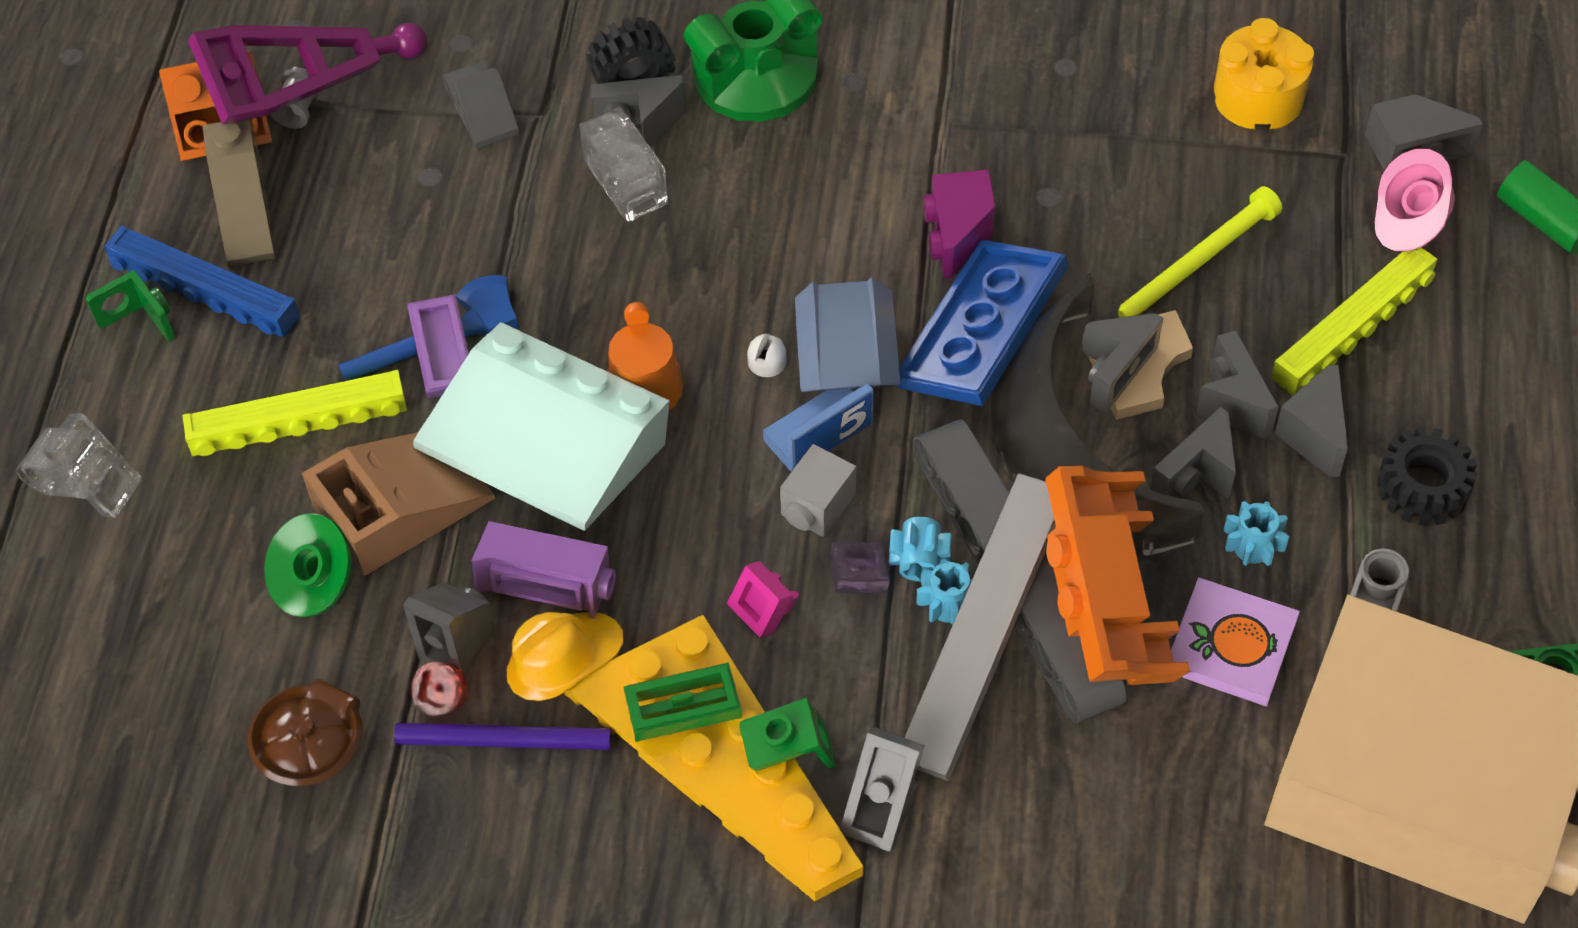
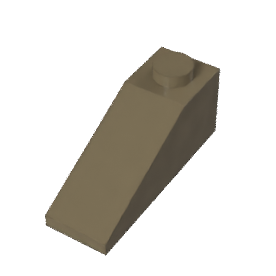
M250 119L222 125V122L202 125L207 163L228 267L276 259L261 157Z

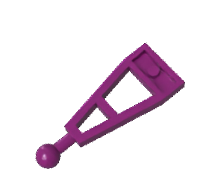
M403 23L395 28L392 35L371 38L367 28L232 25L194 32L189 38L188 43L222 125L266 116L371 70L379 63L380 55L397 53L403 58L418 57L426 48L427 37L423 29L414 23ZM245 46H297L309 77L265 96ZM320 47H353L356 57L329 69Z

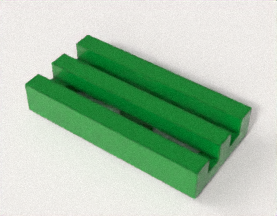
M729 662L623 686L636 742L742 718L741 706ZM723 683L722 688H717L692 694V692H687L679 695H674L669 700L660 701L643 706H639L638 703L640 701H645L649 699H654L662 696H667L671 694H676L684 691H689L697 688Z

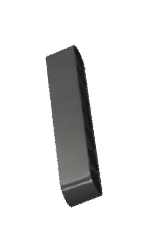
M958 419L914 437L913 448L922 471L979 565L1009 496V492L964 420ZM1045 552L1014 626L1065 713L1073 723L1078 724L1124 704L1127 700V694L1122 680L1089 682L1080 636L1068 637L1065 619L1060 615L1058 609L1059 591L1054 568L1049 564Z

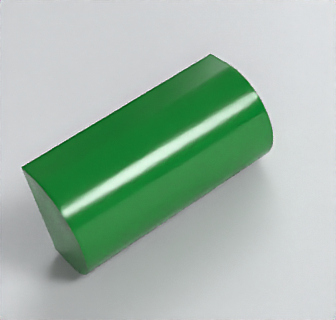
M1523 160L1505 178L1498 190L1497 198L1571 255H1576L1578 253V198L1532 163Z

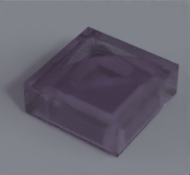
M831 543L829 559L836 593H887L890 580L887 565L885 564L882 543Z

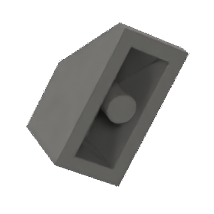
M1413 94L1397 99L1390 98L1373 104L1365 137L1385 171L1388 165L1398 156L1414 149H1430L1441 154L1446 161L1473 155L1483 123L1477 116Z
M443 582L408 596L403 604L418 658L464 678L496 629L490 603L482 594L471 588L465 587L461 590Z

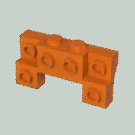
M1059 466L1045 478L1056 526L1047 535V558L1049 564L1054 568L1059 591L1058 609L1060 615L1065 619L1068 637L1080 636L1089 682L1126 679L1127 685L1177 681L1190 672L1188 662H1173L1168 639L1180 631L1178 621L1141 623L1150 617V612L1131 532H1140L1154 521L1152 511L1138 510L1134 490L1146 481L1144 472H1104L1092 470L1085 466Z

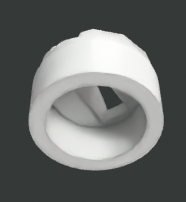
M762 334L756 336L750 342L747 358L748 366L754 374L761 377H773L784 370L787 356L786 348L780 338L769 334ZM768 350L765 360L760 359L759 356L762 351Z

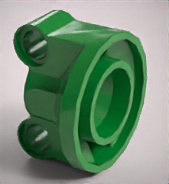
M748 1L730 8L721 19L715 14L710 13L693 19L684 31V40L691 49L692 77L699 98L716 113L737 121L754 122L784 117L805 104L816 88L818 73L817 31L823 19L821 12L813 1Z

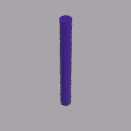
M396 723L394 740L395 744L611 750L612 730L611 728Z

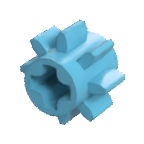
M1245 501L1242 502L1238 516L1227 515L1223 530L1229 534L1225 546L1226 552L1235 551L1245 566L1249 563L1256 564L1261 562L1267 566L1271 565L1274 550L1285 552L1290 537L1284 533L1288 519L1287 516H1278L1277 512L1270 507V502L1267 501L1264 504L1254 503L1250 505Z
M928 517L907 519L903 523L902 531L891 530L889 564L900 565L899 572L906 579L921 581V571L923 568L932 571L941 563L942 558L950 562L952 534L941 533V525L934 519Z
M942 558L941 563L932 571L924 568L921 571L922 587L917 589L916 602L920 606L929 605L930 622L938 619L942 622H950L953 626L972 582L969 576V563L965 562L960 565L955 562H948L945 558Z

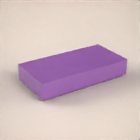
M456 294L407 303L427 399L443 395L469 354Z

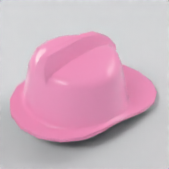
M1414 149L1398 156L1386 168L1379 185L1375 218L1376 236L1383 246L1393 251H1411L1423 247L1433 240L1445 226L1446 220L1453 210L1455 195L1452 187L1450 165L1441 154L1430 149Z

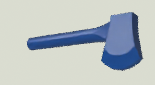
M488 275L476 278L467 283L456 295L457 302L468 311L460 316L465 337L488 334L500 322L515 329L519 328L517 317L510 303L508 279L506 276ZM414 336L338 364L343 380H353L418 355Z

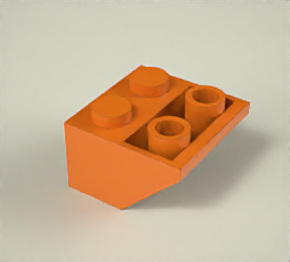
M253 50L247 51L260 82ZM197 62L160 69L159 74L181 161L206 156L202 125L218 123L221 120ZM268 115L250 119L257 145L273 142Z

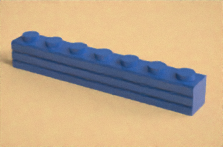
M122 225L104 245L109 263L119 271L127 270L129 272L135 270L142 281L147 282L150 280L159 284L161 288L168 292L176 291L183 294L191 302L196 303L199 301L204 303L216 313L224 312L233 316L242 324H247L248 322L257 326L265 334L272 335L273 333L280 337H285L294 323L300 318L294 298L191 256Z

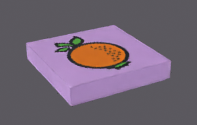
M1198 577L1179 627L1180 631L1177 633L1171 648L1173 662H1188L1190 672L1182 678L1267 707L1300 611Z

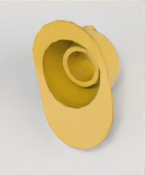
M546 612L535 615L525 621L514 636L512 656L507 666V682L513 692L525 700L543 701L555 698L615 658L623 645V630L615 619L602 613H597L595 618H590L589 612L575 614Z

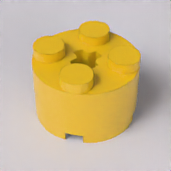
M1268 18L1256 19L1250 26L1236 30L1226 38L1220 49L1214 82L1217 109L1232 123L1249 129H1255L1256 124H1271L1270 129H1276L1291 123L1303 109L1313 66V48L1298 35L1279 27L1275 21Z

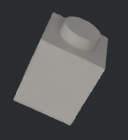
M812 444L780 487L781 515L795 528L803 531L810 530L825 537L856 495V466Z

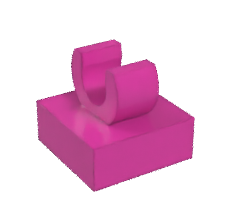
M758 561L745 566L727 605L762 638L775 632L783 615L791 611L799 594L795 590L789 591L780 582L781 576L778 573L770 572Z

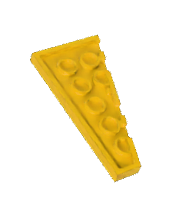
M704 615L611 660L608 664L564 692V695L576 705H583L595 715L600 725L604 728H611L612 734L617 733L635 748L640 758L700 807L704 805L720 818L722 825L737 838L739 836L743 837L765 856L766 862L812 900L817 901L863 876V865L795 758L759 771H753L749 767L739 725L742 720L762 714L765 711ZM729 662L741 706L742 718L643 741H635L623 686ZM723 683L697 688L689 691H684L676 694H671L667 696H662L645 701H640L638 703L639 706H643L647 704L669 700L674 695H679L687 692H692V694L717 688H722Z

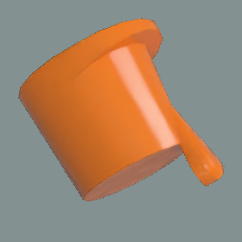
M630 303L624 311V318L628 326L616 332L610 341L607 372L669 400V410L676 406L683 390L680 365L677 361L670 335L661 327L648 323L649 310L644 303Z

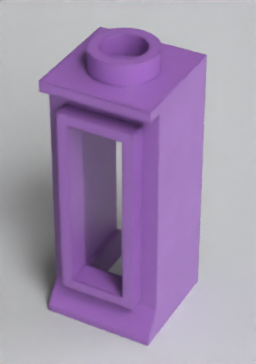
M488 521L471 560L475 590L479 593L492 590V592L579 611H582V609L588 610L590 618H595L602 599H610L616 580V570L609 568L608 546Z

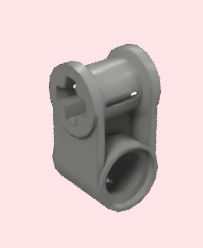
M1390 549L1372 550L1365 555L1361 562L1350 596L1399 612L1397 610L1409 575V567L1406 560L1399 553ZM1371 578L1383 579L1390 585H1379Z

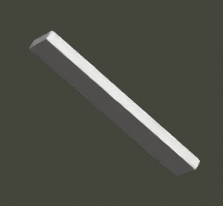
M1018 473L904 737L925 745L918 767L919 771L949 781L1046 552L1047 535L1056 528L1045 481Z

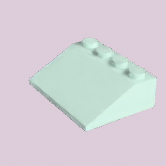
M500 322L472 348L413 440V448L585 531L665 445L670 401Z

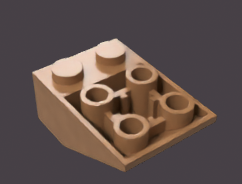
M418 432L346 447L302 473L312 506L318 514L329 517L339 526L349 542L351 559L364 576L495 499L494 493L485 482L413 448V440Z

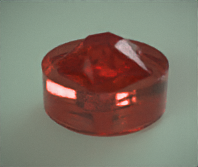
M441 661L425 664L413 677L411 684L412 698L417 707L428 715L451 714L457 711L466 700L468 693L467 679L462 670L453 663Z

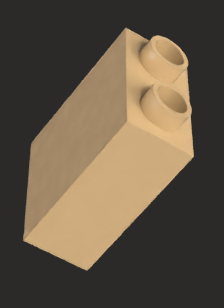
M1347 594L1281 771L1264 825L1524 924L1545 886L1570 896L1575 893L1578 887V825L1567 822L1576 792L1578 793V676Z

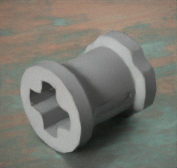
M299 67L285 70L281 78L282 88L308 78L307 70ZM320 92L271 113L270 116L285 127L293 129L302 128L307 124L310 116L308 111L312 99L319 97Z

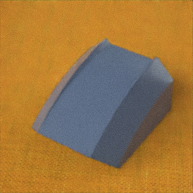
M873 277L868 281L819 285L813 281L795 297L801 392L860 388L866 383L871 387L900 385L894 304L891 289Z

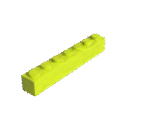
M1422 247L1400 253L1283 355L1277 358L1274 362L1271 380L1278 383L1279 386L1294 396L1328 365H1335L1342 354H1350L1356 347L1358 340L1362 337L1368 338L1382 319L1385 321L1389 320L1394 315L1397 306L1402 302L1404 304L1410 302L1420 286L1427 287L1436 275L1434 268L1437 258Z
M394 370L206 411L184 414L182 417L185 438L191 455L208 456L220 450L240 449L245 445L253 443H269L277 438L286 436H302L307 432L319 429L330 430L338 425L352 422L363 423L368 419L381 416H395L399 412L407 411L399 371Z

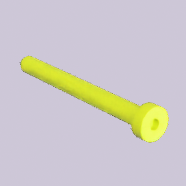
M1259 187L1250 195V204L1122 303L1118 310V316L1121 318L1140 315L1261 219L1267 221L1274 219L1282 212V203L1277 194L1268 187Z

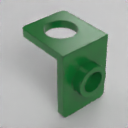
M135 270L91 292L85 297L94 321L101 329L143 307L167 341L170 342L175 339L167 314L171 312L167 301L157 287L149 290ZM116 293H125L124 301L117 308L107 311L102 310V305L108 297Z
M807 697L740 722L739 726L748 764L753 771H759L813 751L828 769L837 767L826 723Z

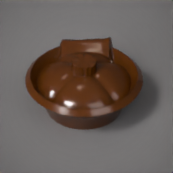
M316 679L311 684L296 685L278 692L259 708L250 724L247 742L253 763L269 779L290 786L312 785L336 775L352 760L361 741L362 721L359 714V698L328 684L322 679Z

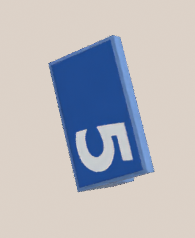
M866 383L855 391H852V389L826 390L763 430V440L792 472L812 444L829 452L873 424V389Z

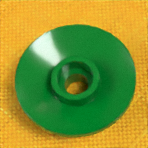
M314 513L301 514L287 521L274 535L266 554L264 567L265 582L272 600L280 609L290 615L313 617L327 611L341 597L350 576L351 549L347 538L332 519Z

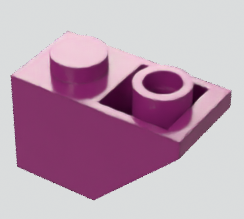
M989 170L932 174L931 194L923 195L925 222H934L935 231H929L931 260H940L942 278H952L966 264L980 240L989 241L993 237L995 203Z

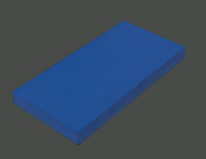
M981 239L899 367L900 385H897V388L983 406L1068 269L1069 265L1066 255Z

